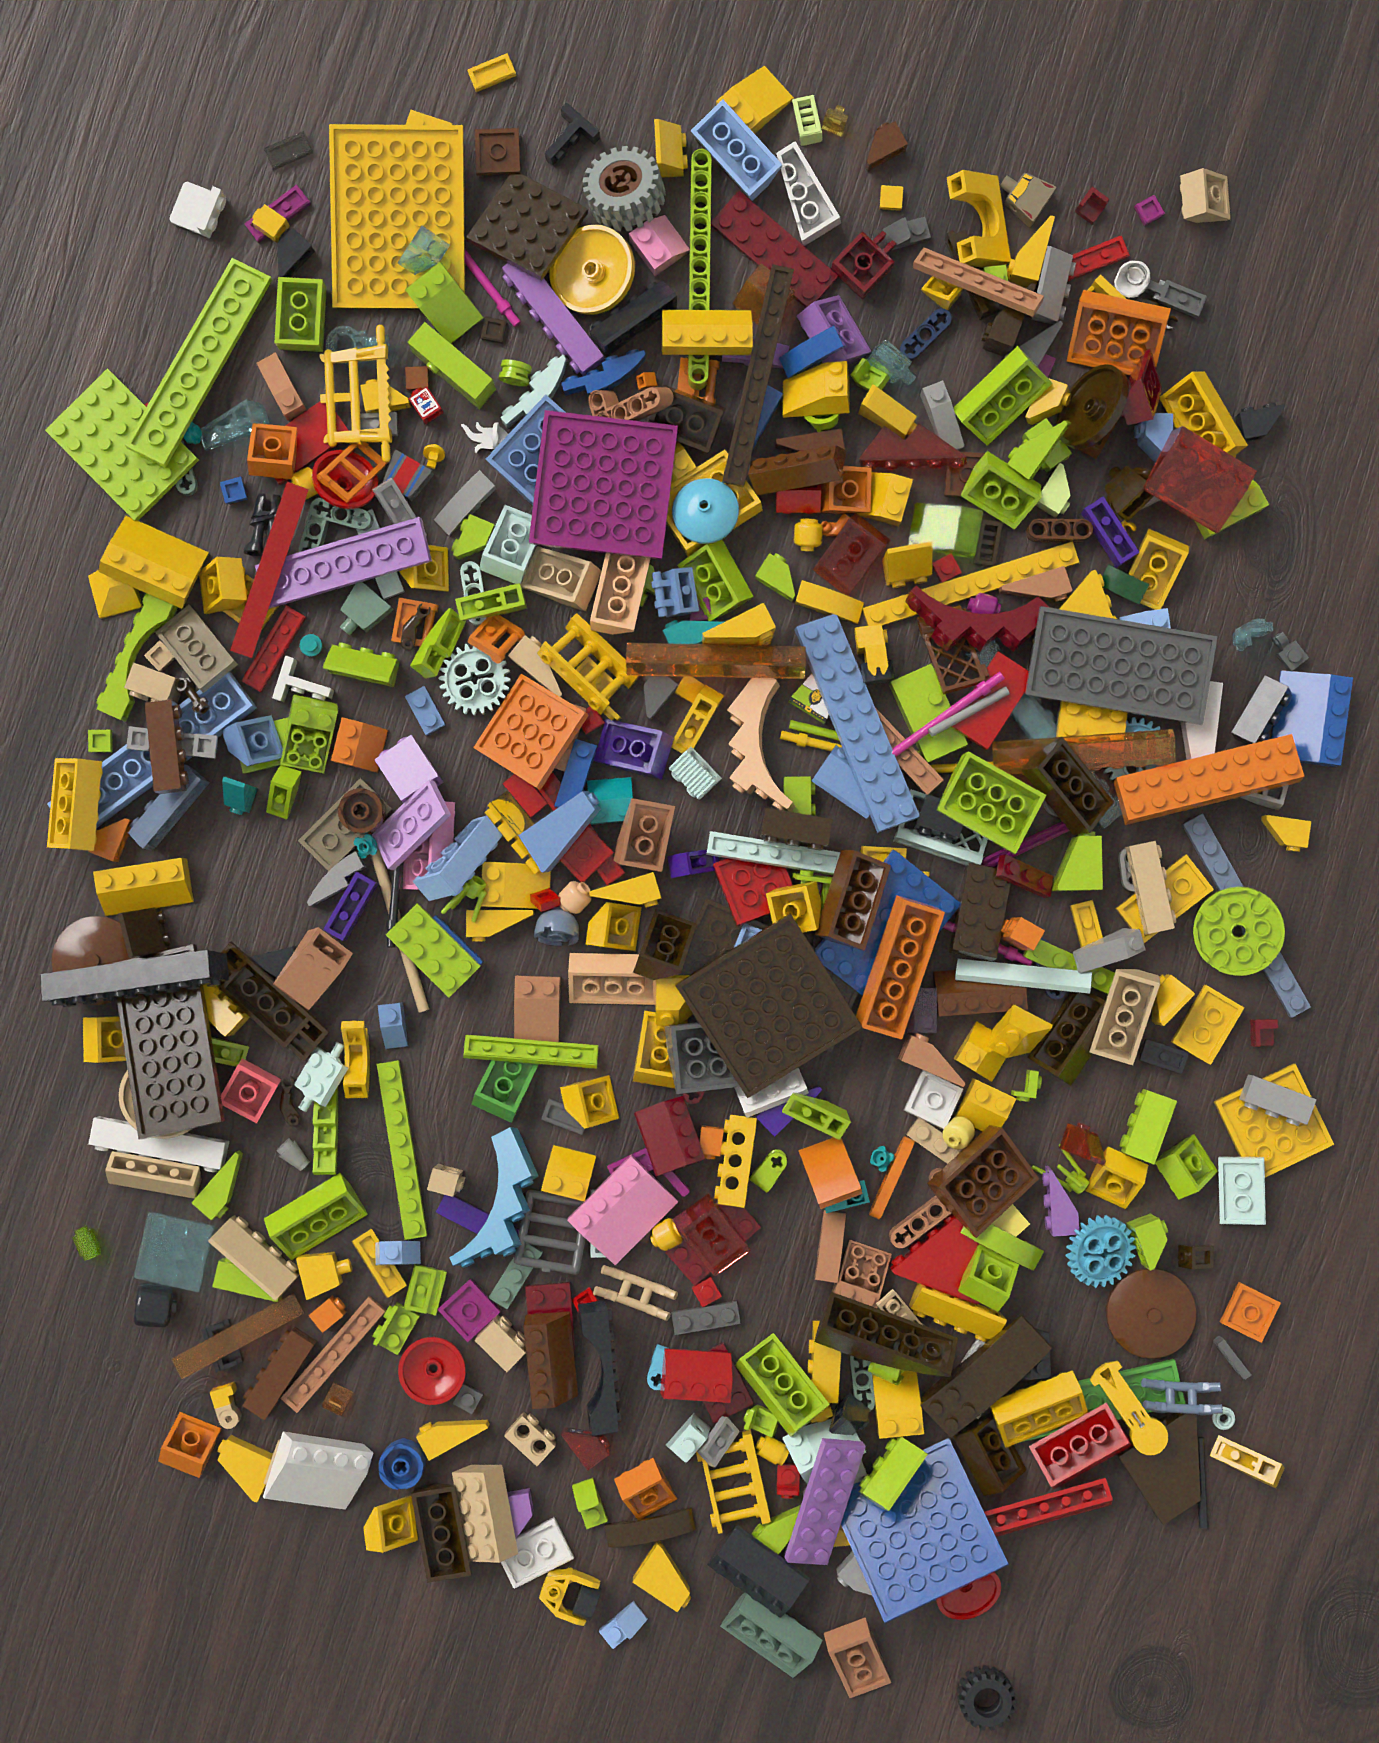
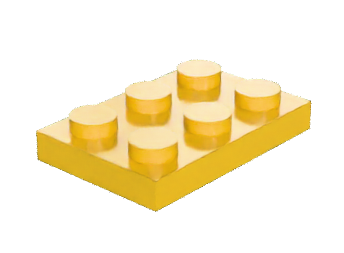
M1060 701L1056 739L1063 737L1070 744L1121 752L1124 746L1127 713Z
M1204 985L1171 1042L1211 1065L1244 1007L1209 986Z

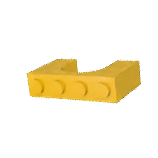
M962 170L947 177L950 199L971 204L978 212L983 227L982 237L971 236L957 242L959 261L969 266L983 268L1010 263L1011 257L998 176Z

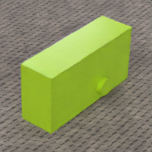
M426 322L409 339L408 345L412 353L424 362L433 373L438 374L478 409L496 391L491 377Z
M932 664L889 683V687L911 735L951 707L946 695L942 693ZM952 727L933 737L927 734L915 743L918 751H920V755L927 763L968 745L964 735Z

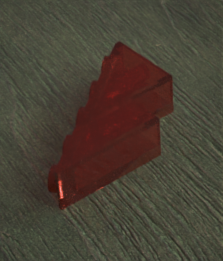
M918 424L906 441L884 426L861 455L859 462L861 467H869L872 470H875L876 467H885L888 470H895L898 467L918 469L920 466L938 469L947 465H951L953 468H962L967 464V458L953 446L921 424Z

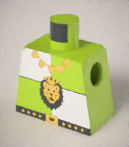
M811 674L791 696L789 703L824 724L829 713L813 674Z

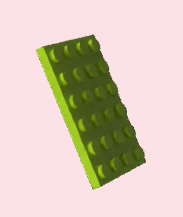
M107 368L45 431L134 521H139L199 459L182 442L179 443L166 468L127 449L125 444L144 413L146 406Z

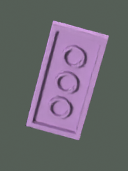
M428 779L372 834L388 869L395 870L451 816L435 781Z

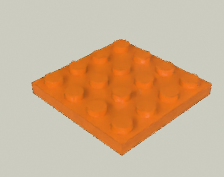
M521 674L473 748L541 790L589 715Z

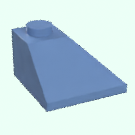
M272 715L236 722L222 730L228 751L246 766L281 759L283 748Z

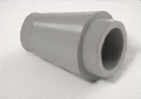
M288 1138L277 1149L280 1158L300 1171L310 1162L295 1140L292 1141Z

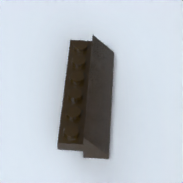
M230 941L221 952L227 954L229 981L221 982L219 989L284 1049L288 1047L301 1060L306 1061L316 1048L324 1042L330 1031L303 1006L273 985L275 980Z

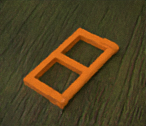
M362 442V445L351 443L323 471L317 474V479L346 503L387 465V463L383 462L382 457L368 446L369 444L366 442ZM357 447L377 464L366 476L345 459ZM339 464L360 481L348 493L328 476Z

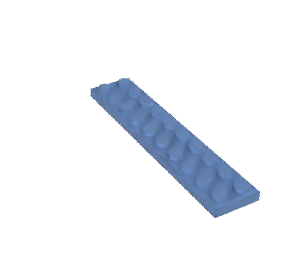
M832 614L797 626L794 629L877 833L917 819L920 815L896 757L892 754V747L866 684L863 683L861 672L838 616Z

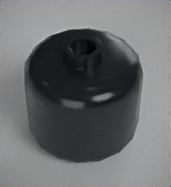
M144 1283L137 1287L134 1311L135 1325L148 1327L168 1326L171 1314H176L177 1300H173L172 1287L169 1285Z

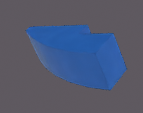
M833 325L779 357V360L787 377L790 378L825 360L828 356L845 348L846 345L837 326Z

